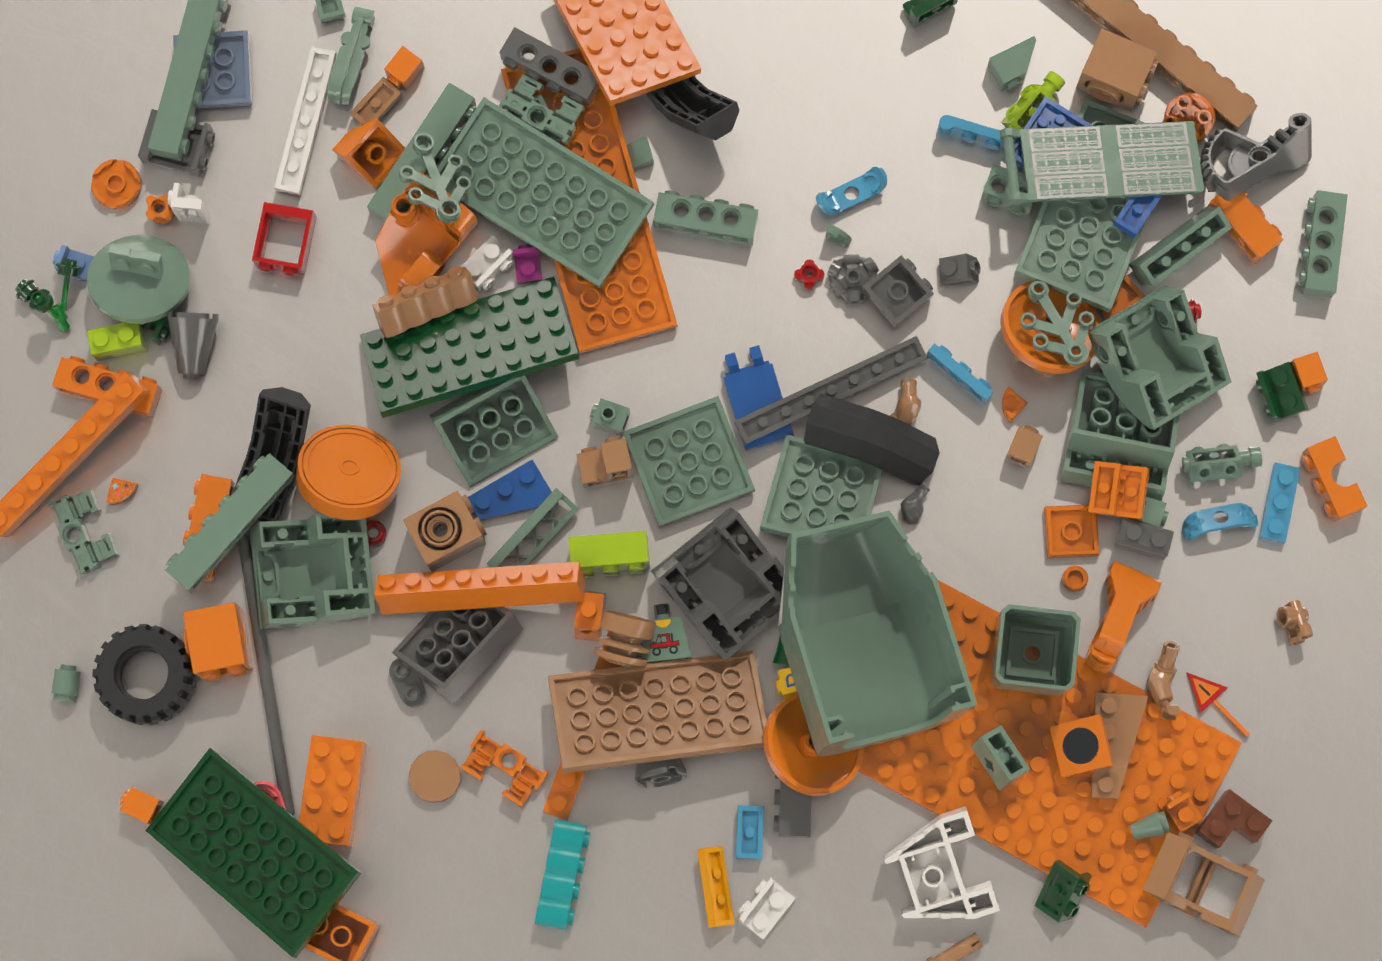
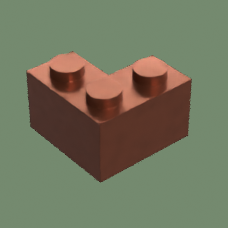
M1228 789L1221 795L1195 834L1215 849L1223 845L1233 830L1249 842L1256 843L1273 820Z

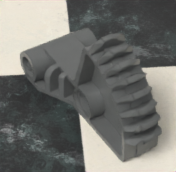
M1306 113L1293 114L1288 120V127L1285 129L1279 128L1275 135H1270L1263 142L1254 141L1227 128L1215 130V134L1210 135L1208 142L1204 143L1200 154L1202 178L1208 192H1216L1224 200L1230 201L1277 172L1298 169L1308 163L1312 158L1311 117ZM1224 149L1231 151L1226 163L1227 170L1232 177L1228 181H1225L1213 167L1217 156Z

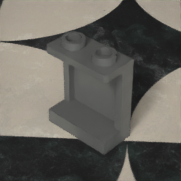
M151 109L138 153L141 162L200 177L202 170L205 171L208 165V156H206L208 148L212 147L215 141V132H213L214 130L208 123H204V125L195 124L194 130H190L188 136L190 141L187 154H183L182 161L152 155L148 145L158 110Z

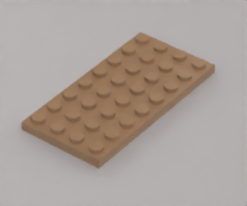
M753 650L736 652L726 661L719 655L647 663L646 666H622L548 676L563 773L764 747V729L767 717Z

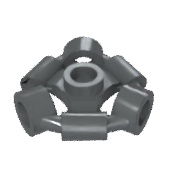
M859 254L843 255V258L833 260L827 275L831 281L829 285L837 297L845 299L847 304H861L864 302L867 294L864 291L847 293V289L850 287L862 288L877 275L879 269L871 257L864 258L860 257ZM862 263V266L870 275L869 277L863 276L859 271V264ZM842 265H845L847 267L846 274L842 279H836Z

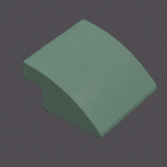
M1082 370L1060 481L1092 487L1095 461L1147 467L1150 470L1146 497L1162 501L1166 490L1168 469L1175 453L1180 414L1155 430L1150 429L1126 408L1111 388L1104 374Z

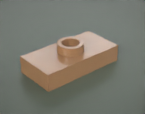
M382 77L350 112V115L361 125L374 119L380 121L403 94L386 78Z

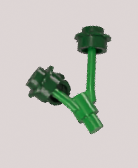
M62 258L61 263H56V266H58L57 274L64 275L61 303L53 305L54 300L50 291L47 289L38 290L39 287L34 284L33 279L28 281L26 279L22 280L15 288V291L17 292V299L20 298L24 302L30 300L29 307L32 310H36L39 313L47 312L54 324H58L60 330L65 331L70 328L67 321L68 316L65 312L67 311L70 276L77 277L81 266L77 265V260Z

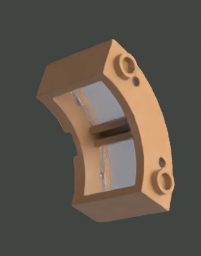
M1168 832L1143 887V891L1195 917L1197 912L1199 913L1198 918L1240 937L1265 879L1257 874L1258 869L1247 864H1243V867L1231 863L1194 844V838L1185 833L1179 832L1177 836Z

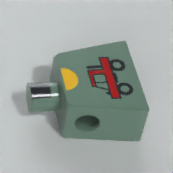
M669 604L654 605L655 620L651 621L656 622L653 639L643 641V646L650 649L649 654L643 653V658L648 659L647 663L692 658L681 617H670Z

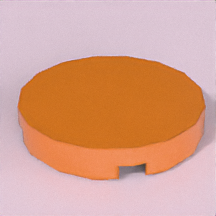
M108 160L100 164L92 175L91 190L96 200L104 207L124 209L132 205L140 195L142 179L137 169L127 161Z

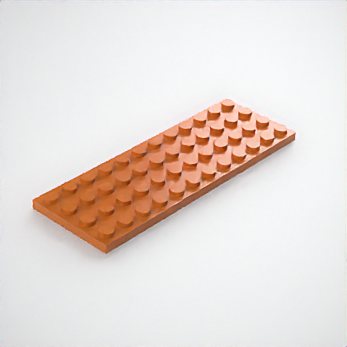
M579 48L562 52L588 66ZM548 65L544 68V71L552 73L557 67ZM508 67L501 69L506 91L512 89L515 94L514 88L525 72L517 68L516 70H511ZM572 76L567 78L565 82L569 85H574L579 79ZM538 80V82L543 84L544 89L537 90L533 97L541 94L548 109L554 111L556 116L555 110H560L563 105L561 100L564 96H568L562 92L556 94L550 91L545 83ZM599 87L589 106L581 104L584 106L585 111L580 113L575 122L576 131L567 145L563 146L639 192L615 104L609 106ZM647 217L601 288H598L554 260L580 354L678 327Z

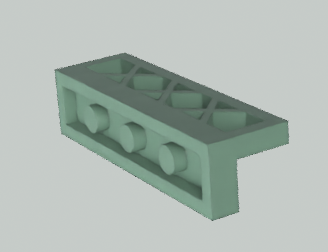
M555 488L486 564L490 568L498 567L505 559L516 558L517 566L528 565L579 508L561 491ZM562 499L571 508V511L565 517H554L553 507ZM551 510V518H543ZM551 520L552 531L549 535L536 536V525L540 521ZM554 520H561L554 528ZM533 529L534 537H526ZM534 539V551L530 555H519L520 542L522 540ZM537 539H544L537 547ZM516 548V556H509ZM519 558H527L521 565L519 564Z

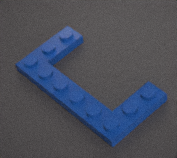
M1045 96L1023 129L1093 125ZM1019 138L1014 141L1016 164L1024 169ZM1163 195L1130 197L1113 225L1135 238Z

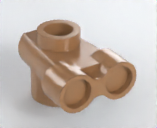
M1299 600L1290 601L1285 606L1278 608L1277 622L1281 627H1288V637L1291 645L1302 644L1305 642V639L1313 636L1311 626L1307 622L1309 618L1308 610L1302 607Z

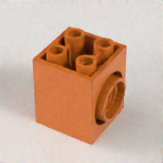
M233 602L183 612L185 626L183 627L184 645L192 663L193 674L201 679H206V682L220 680L221 675L231 674V677L246 675V670L253 669L244 613L240 606Z

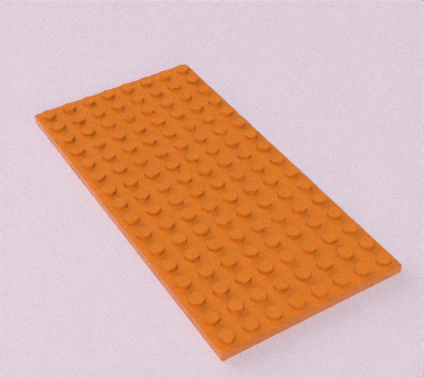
M938 580L977 706L963 716L935 728L864 747L863 759L858 772L937 815L966 806L975 836L1049 875L1054 862L1061 860L1079 874L1088 872L1092 877L1089 881L1090 888L1085 894L1086 896L1147 928L1161 900L1143 891V887L1168 832L1165 833V836L1134 840L1130 825L1155 811L1157 813L1164 811L1171 830L1169 833L1178 836L1179 832L1163 806L1169 803L1167 797L1179 790L1182 794L1189 791L1192 802L1202 818H1204L1242 742L1180 710L1179 716L1175 715L1176 720L1163 719L1161 717L1162 706L1155 704L1150 693L1111 672L1103 673L1091 669L1090 666L1086 665L1085 658L1077 655L1075 684L1062 696L996 689L990 682L996 619L999 612ZM1028 647L1025 650V656L1028 660L1036 661L1039 659L1040 654L1035 647ZM1095 693L1148 696L1118 799L1091 798L1092 772L1061 778L1050 731L1051 726L1094 716ZM1002 725L1030 770L1019 780L999 791L971 746L981 736ZM1201 821L1182 833L1194 837Z

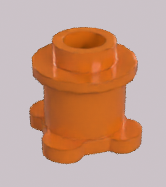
M164 194L161 197L149 195L146 198V203L148 204L146 216L148 219L158 224H165L173 218L174 213L170 205H168V195ZM164 208L161 213H158L160 209Z

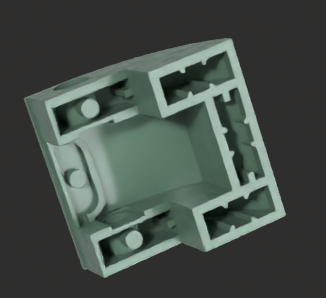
M1164 285L1088 331L1099 366L1111 388L1126 408L1150 429L1155 430L1231 383L1218 338L1198 333L1185 291L1182 289Z
M318 513L307 520L258 522L253 527H250L259 629L326 624L376 613L366 518L342 520Z

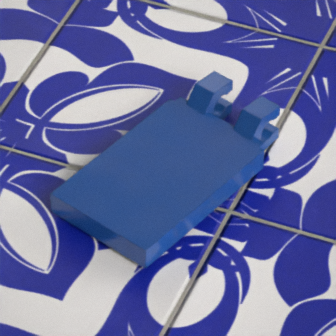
M759 345L749 348L753 365L739 369L735 352L725 355L729 372L725 373L726 377L723 380L736 420L783 399L773 364H770L769 360L764 362ZM791 424L744 445L745 452L783 441L786 434L794 436Z

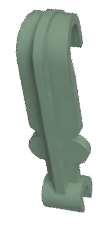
M354 7L351 31L344 32L341 35L343 46L339 49L329 79L327 96L330 102L347 106L350 103L353 94L352 89L364 58L363 50L370 47V38L366 36L368 27H373L375 16H373L374 10Z

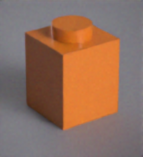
M402 46L384 70L387 75L386 79L396 88L401 86L407 91L425 67L422 59Z
M1318 352L1295 358L1291 361L1302 392L1307 391L1308 394H1312L1323 389L1322 386L1328 379Z
M131 787L129 791L126 790L119 802L122 805L120 811L147 824L152 823L164 801L134 787Z

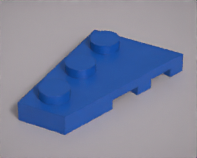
M532 459L468 496V499L476 516L480 521L520 511L534 510L542 504L552 491Z

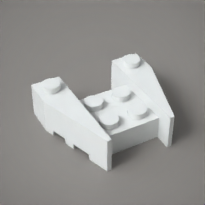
M966 806L940 814L884 855L885 864L900 860L914 905L902 909L903 918L976 919L1000 911L991 881L965 888L950 843L975 836Z

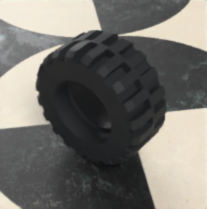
M139 624L138 627L132 625L124 627L125 631L121 633L117 631L112 634L111 637L113 639L109 643L105 641L101 646L103 649L101 655H96L94 662L97 663V668L93 669L92 677L96 679V683L93 684L95 692L99 693V700L109 709L108 711L127 722L137 725H156L162 720L166 722L172 719L174 713L179 714L184 709L183 704L191 700L193 695L190 692L192 688L196 687L197 680L194 679L192 663L186 653L184 642L170 631L156 625ZM142 651L158 653L163 657L168 666V677L164 687L159 693L148 699H139L131 696L125 690L122 682L126 663L130 658Z

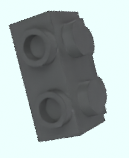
M902 255L862 287V290L894 327L934 295L930 282L926 278L921 279L915 272L917 268L914 263L908 258L905 260Z

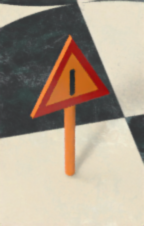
M1187 672L1200 713L1213 703L1246 737H1249L1250 733L1216 700L1228 687Z

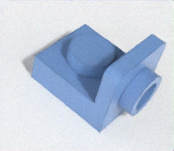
M61 245L60 251L57 250L53 258L55 270L58 271L56 263H61L62 258L77 260V265L81 266V269L78 270L77 277H70L87 282L88 268L94 256L71 250L68 246Z

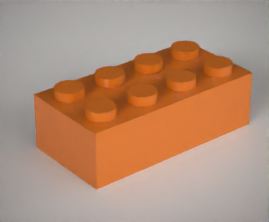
M312 735L299 821L326 844L352 847L367 744L363 741Z
M338 904L305 948L329 961H362L380 925Z

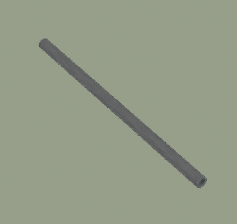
M246 535L242 536L238 541V548L277 787L283 797L286 810L293 815L295 810L265 629H259L250 536Z

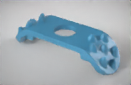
M872 167L863 175L827 192L818 193L816 201L825 213L829 215L839 214L881 193L887 186V175L882 167ZM848 188H856L859 191V196L854 200L847 199L844 194Z
M1243 503L1195 511L1186 517L1182 525V533L1184 538L1194 540L1200 535H1205L1207 532L1238 526L1255 528L1258 526L1257 515L1253 512L1252 507ZM1217 513H1224L1228 516V520L1224 523H1218L1213 517Z

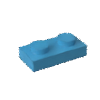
M738 805L736 858L762 859L764 806Z

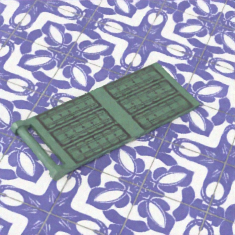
M1193 121L1037 129L1004 128L1000 130V139L1004 143L1010 190L1008 202L1012 205L1039 201L1198 194L1204 191L1195 124ZM1019 138L1027 193L1020 192L1013 141Z

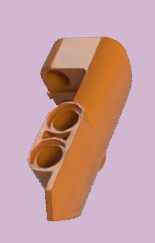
M413 181L402 194L397 195L392 201V209L375 240L388 295H396L406 286H419L426 278L438 276L444 269L448 258L478 224L477 217L473 212L459 202L458 204L461 208L459 219L454 223L440 221L436 216L435 210L421 203L413 205L408 202L407 195L413 187H418L424 194L437 199L434 192ZM411 194L413 198H419V195ZM407 203L411 208L408 212L401 213L397 210L399 205ZM444 210L445 213L452 214L451 211Z

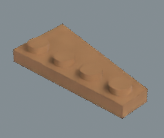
M1095 693L1094 715L1101 714L1103 717L1114 766L1092 771L1091 798L1118 799L1148 696Z

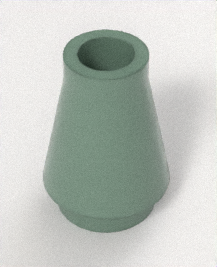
M1155 811L1130 825L1134 840L1165 836V833L1171 831L1164 811L1160 813Z

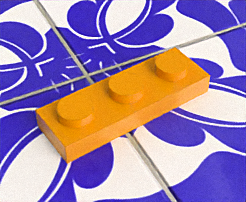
M723 846L697 849L709 928L734 925Z

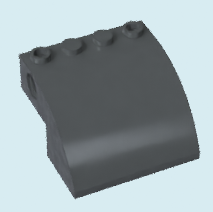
M732 507L651 570L652 574L683 614L724 661L779 618L784 566L775 555L767 551L740 513L732 509Z

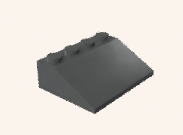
M505 607L432 611L425 615L392 653L436 692L455 705L519 634L523 627L514 613Z

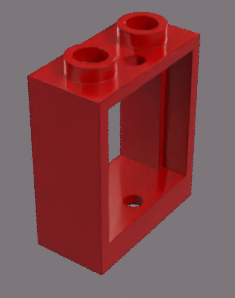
M264 202L252 261L255 266H258V270L264 272H273V269L281 270L283 274L296 277L298 274L305 275L317 219L313 210ZM272 219L306 225L298 264L264 258Z

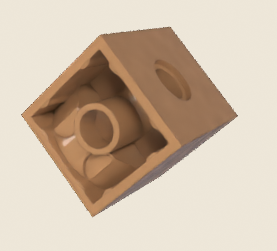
M1101 28L1076 88L1089 93L1100 101L1115 104L1132 111L1134 104L1140 105L1149 85L1147 83H1150L1159 63L1154 60L1157 52Z
M458 490L403 519L431 572L486 544L483 536L487 535L482 523L478 517L472 518L471 514L475 513L467 495L461 497ZM441 529H448L446 535L442 537L437 536Z

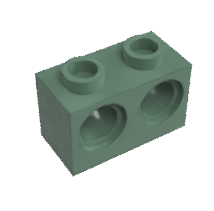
M993 164L981 198L985 199V202L991 206L999 207L1002 205L1008 207L1009 211L1014 214L1023 215L1025 213L1029 215L1033 202L1009 204L1008 194L1010 190L1007 169ZM1018 173L1020 191L1027 193L1025 175ZM1000 183L1004 186L1005 190L996 192L993 190L992 185Z

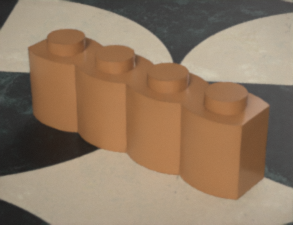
M455 266L442 276L426 278L419 286H406L396 295L382 296L372 304L380 331L387 338L398 335L409 328L420 326L432 318L444 316L456 308L468 306L479 298L471 273L465 266Z

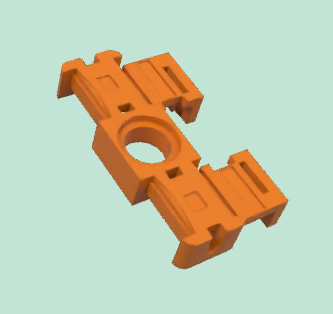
M485 730L479 731L470 746L472 751L476 748L475 752L470 753L460 768L481 781L484 777L482 772L486 766H491L490 762L493 759V765L512 777L516 776L515 779L511 780L513 782L511 788L503 791L502 795L523 807L532 793V790H530L532 786H535L533 788L534 791L540 789L542 782L548 776L547 770L544 773L527 763L525 761L527 758L505 743L501 746L484 735ZM507 753H512L517 758L516 764L511 768L504 767L502 764V758Z

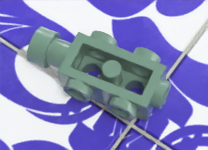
M1220 444L1216 448L1207 449L1195 447L1190 451H1186V457H1182L1183 472H1188L1191 482L1241 477L1242 466L1249 465L1251 468L1262 466V453L1259 446L1248 447V450L1239 451L1237 445L1229 446L1228 444Z

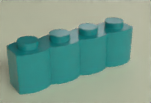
M555 820L535 924L567 930L568 925H573L575 910L571 909L573 899H578L580 884L576 883L578 873L583 874L586 858L581 857L583 847L588 848L591 832L586 831V825Z

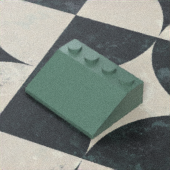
M525 375L471 391L429 415L469 487L558 437Z

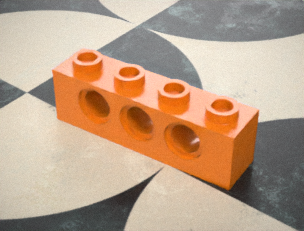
M70 356L69 359L61 357L52 386L57 391L97 402L107 392L103 390V384L106 381L113 380L115 384L125 372H130L120 369L118 373L109 371L108 366L100 363H94L93 366L84 364L85 360L76 356ZM84 373H89V380L84 384H80L79 377ZM143 376L140 381L151 392L132 412L154 418L163 390L157 385L156 380Z

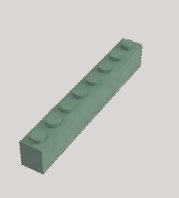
M188 0L148 145L152 155L182 161L183 154L188 153L190 145L188 140L189 132L194 130L196 124L195 110L196 107H200L203 95L200 91L202 84L208 80L209 69H207L209 60H212L215 54V45L213 43L215 36L220 35L222 26L220 18L221 14L226 12L228 0Z

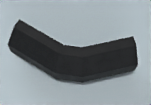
M695 76L645 93L656 109L669 121L715 141L732 131L740 111L736 101L706 88Z
M284 387L262 389L258 397L251 441L236 484L243 476H249L255 470L253 465L261 456L266 457L269 453L291 471L294 476L296 475L298 457L304 445L311 408L310 403L302 393ZM293 480L258 518V521H279ZM236 485L234 487L233 493L238 489Z
M820 394L813 403L806 423L805 444L868 463L912 485H920L933 473L940 454L935 437L882 412L824 394Z

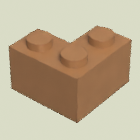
M619 436L607 438L605 443L600 444L601 449L596 450V447H587L582 449L581 453L576 454L584 488L634 477L626 438L621 440Z

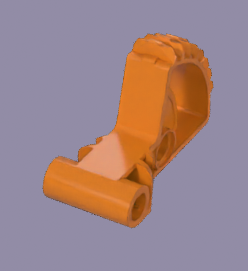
M1116 560L1113 561L1105 579L1108 582L1106 591L1109 607L1085 657L1086 665L1103 673L1109 672L1114 666L1125 645L1135 616L1142 609L1148 607L1150 602L1154 601L1162 584V581Z

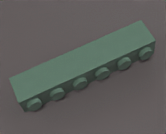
M448 83L367 205L372 215L385 222L392 209L393 199L397 195L402 194L410 184L404 183L399 179V172L403 166H412L416 172H422L429 177L422 157L413 150L415 136L419 133H427L433 137L434 146L431 153L437 166L439 161L448 152V147L452 141H455L459 136L466 120H469L476 110V102L473 96ZM419 145L421 148H426L424 145ZM403 172L405 176H411L409 172ZM403 203L399 205L397 210L401 213H406L410 205Z
M270 453L266 457L261 456L253 465L255 470L249 476L245 475L236 484L238 489L231 496L228 494L221 500L218 505L220 509L214 515H208L201 524L203 528L196 535L194 533L190 535L184 542L185 548L180 554H173L167 561L166 565L168 567L165 571L190 593H193L295 478L293 473Z

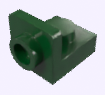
M164 317L141 324L149 330H154L151 340L158 346H160L162 341H166L170 335L169 323Z

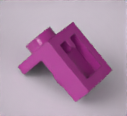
M529 244L520 245L518 249H513L517 284H529L542 280L539 250Z

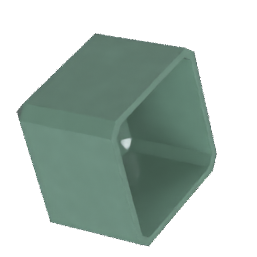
M1011 604L1003 608L996 619L990 678L993 686L996 689L1062 696L1075 684L1081 622L1079 616L1072 611ZM1028 647H1035L1039 651V659L1036 661L1028 660L1025 656V650Z

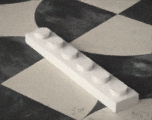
M311 46L274 187L276 191L298 196L301 194L327 95L329 79L337 56L334 51Z

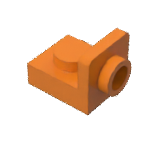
M1180 790L1167 797L1169 803L1163 806L1178 832H1183L1203 820L1190 798L1191 794L1189 791L1184 794Z

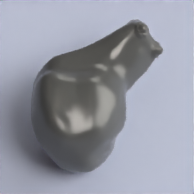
M921 483L911 495L901 502L903 519L910 524L918 523L923 513V499L930 491L925 483Z

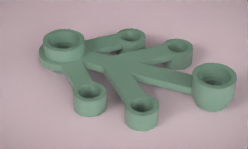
M419 133L414 138L413 150L422 157L429 178L416 172L412 166L405 165L400 169L399 179L404 183L413 181L434 192L437 199L424 194L420 188L413 187L408 192L407 200L413 205L421 203L435 210L437 218L444 223H454L461 215V208L458 203L463 194L469 192L471 180L466 176H460L456 180L455 190L449 198L446 188L455 172L461 169L463 160L456 154L449 156L447 166L440 176L431 153L434 139L427 133ZM419 145H424L426 148H421ZM451 161H456L459 165L455 166L451 164ZM403 172H409L411 176H405ZM459 183H465L467 187H461ZM411 194H417L419 198H413ZM444 210H449L452 214H447Z
M1034 281L1028 288V297L1033 303H1038L1042 306L1051 323L1038 320L1033 313L1027 312L1021 316L1020 325L1025 330L1033 329L1058 336L1064 343L1049 341L1045 334L1039 333L1033 338L1034 349L1063 355L1064 360L1072 366L1084 364L1089 356L1085 340L1089 329L1094 324V315L1088 311L1082 312L1079 315L1078 324L1080 327L1074 340L1069 330L1076 309L1081 305V294L1078 291H1070L1067 294V306L1063 318H1061L1048 297V285L1042 281ZM1039 287L1042 288L1043 291L1036 292L1034 289ZM1071 297H1076L1078 301L1071 302L1069 299ZM1089 318L1091 322L1084 323L1082 319ZM1031 319L1033 322L1026 324L1024 320ZM1042 339L1045 341V344L1038 345L1036 341ZM1079 350L1081 353L1079 355H1074L1071 351Z

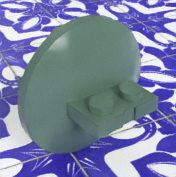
M132 235L112 241L94 256L87 272V286L92 301L107 316L126 323L145 324L167 316L168 312H173L181 305L189 291L190 271L183 254L168 241L149 235Z

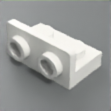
M174 183L173 190H170L168 193V205L172 208V212L176 215L178 221L209 225L210 214L203 200H200L197 196L186 195L181 185Z
M492 235L461 267L465 266L471 273L475 289L480 293L483 289L488 290L495 283V277L501 271L504 273L513 265L514 255L510 249H507Z
M772 878L768 882L763 879L754 890L758 894L752 903L747 900L738 911L741 915L738 920L761 939L766 937L795 900L793 895L777 884Z

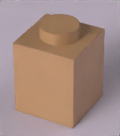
M1025 425L1024 428L1019 426L1005 458L1029 468L1043 436L1038 434L1039 431L1031 426Z

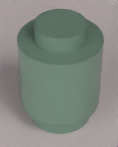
M61 664L60 669H55L51 692L54 693L53 700L74 702L75 696H78L81 672L76 671V666Z

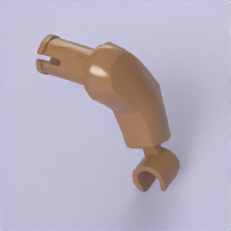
M904 378L900 383L902 397L897 402L894 413L890 416L912 425L919 414L921 400L917 397V381L914 378H909L908 387L907 378Z
M1172 641L1164 642L1159 660L1152 665L1148 688L1155 704L1162 706L1161 717L1165 720H1176L1175 715H1180V707L1169 704L1173 700L1170 683L1177 672L1175 660L1180 650V646Z

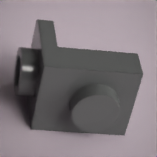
M965 253L939 258L940 281L942 284L947 285L963 281L979 282L981 267L976 257Z

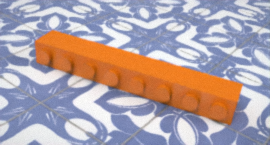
M125 372L0 500V537H9L151 392L134 374Z
M580 562L388 574L377 576L374 596L382 615L584 601L586 581Z

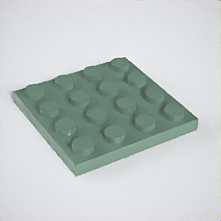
M719 396L623 431L659 528L755 492Z
M786 434L760 530L789 537L793 533L871 515L883 470L860 460L805 444L804 438Z

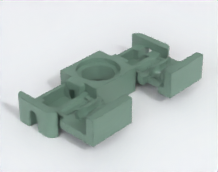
M523 74L514 88L515 94L512 89L507 90L506 98L501 100L499 107L517 114L521 117L522 121L543 134L545 131H548L563 139V145H567L576 131V120L580 113L585 111L584 106L564 96L561 100L563 105L560 110H555V116L554 111L534 101L535 97L533 95L537 90L544 89L543 84ZM535 111H542L545 114V118L540 123H534L531 121V115Z
M88 489L73 497L64 495L60 497L61 500L49 502L48 506L55 509L61 526L57 528L65 548L73 553L79 570L75 571L77 574L84 575L99 568L100 563L95 561L101 562L112 556L117 557L120 555L112 534L106 533L101 536V540L96 542L90 540L83 520L80 519L85 517L84 514L89 511L91 513L102 511L93 490ZM87 497H89V500H90L91 505H92L93 508H91L90 503H89ZM73 528H78L80 531V538L76 542H71L68 537L70 530ZM104 539H106L110 550L108 549Z

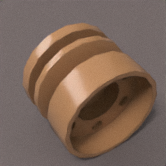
M604 610L600 627L609 631L610 636L597 637L596 641L607 645V648L595 647L593 654L618 665L628 667L646 666L648 659L638 656L637 652L649 654L650 649L641 645L640 640L653 639L656 622L625 613Z

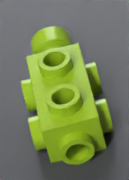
M1049 71L1043 79L1044 83L1042 85L1031 84L1024 88L1020 94L1021 98L1006 111V117L1001 123L1006 128L1023 129L1045 96L1057 102L1052 96L1065 85L1064 79L1057 73Z

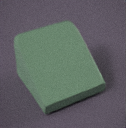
M647 137L626 145L633 170L654 164Z

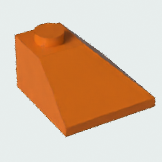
M374 119L348 131L332 150L348 167L377 189L385 180L405 150V147L378 119Z

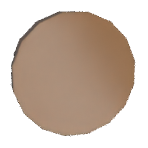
M438 750L426 751L419 755L411 764L409 771V782L414 793L421 799L432 803L444 801L452 797L459 788L461 781L460 768L456 760L449 754Z

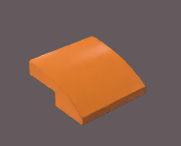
M1095 461L1088 512L1143 520L1150 469L1147 467Z

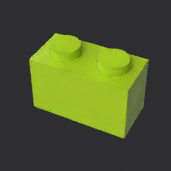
M121 323L87 330L91 355L97 361L147 351L144 330L141 324Z

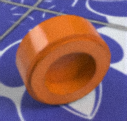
M1070 566L1062 575L1063 586L1071 592L1083 590L1088 583V574L1080 566Z

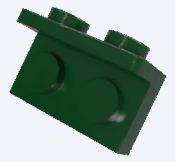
M909 0L902 7L915 27L957 4L958 0Z
M1286 362L1266 371L1256 372L1258 377L1256 385L1260 393L1264 394L1267 402L1264 404L1265 410L1273 420L1281 421L1309 410L1292 362Z
M1061 860L1055 861L1034 906L1058 923L1073 919L1079 912L1080 907L1078 905L1082 897L1090 888L1089 881L1092 875L1088 872L1079 874Z

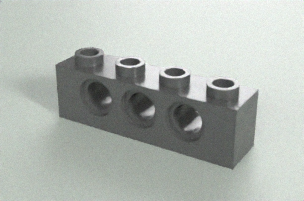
M516 27L513 28L499 52L502 63L509 69L516 70L517 68L525 72L524 74L528 77L545 83L550 91L556 94L562 92L579 104L589 106L599 89V85L587 65ZM527 53L535 55L531 61H524L522 57ZM548 65L557 67L552 73L544 71V68ZM572 76L579 79L574 85H569L565 82L567 78Z

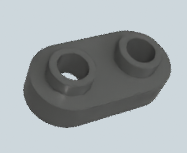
M399 659L394 660L390 665L389 674L401 700L412 708L423 705L427 698V691L421 678ZM401 666H405L407 669L404 675H399L397 672ZM415 689L418 694L417 697L412 699L408 694L410 690Z

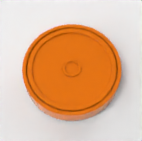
M335 425L313 434L300 450L296 469L298 489L304 499L317 511L342 520H360L382 512L394 500L401 476L399 456L389 441L373 430L356 425Z

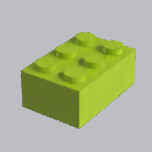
M647 531L569 537L570 562H580L585 579L593 578L595 573H604V576L610 577L620 575L619 571H630V574H643L645 569H650Z

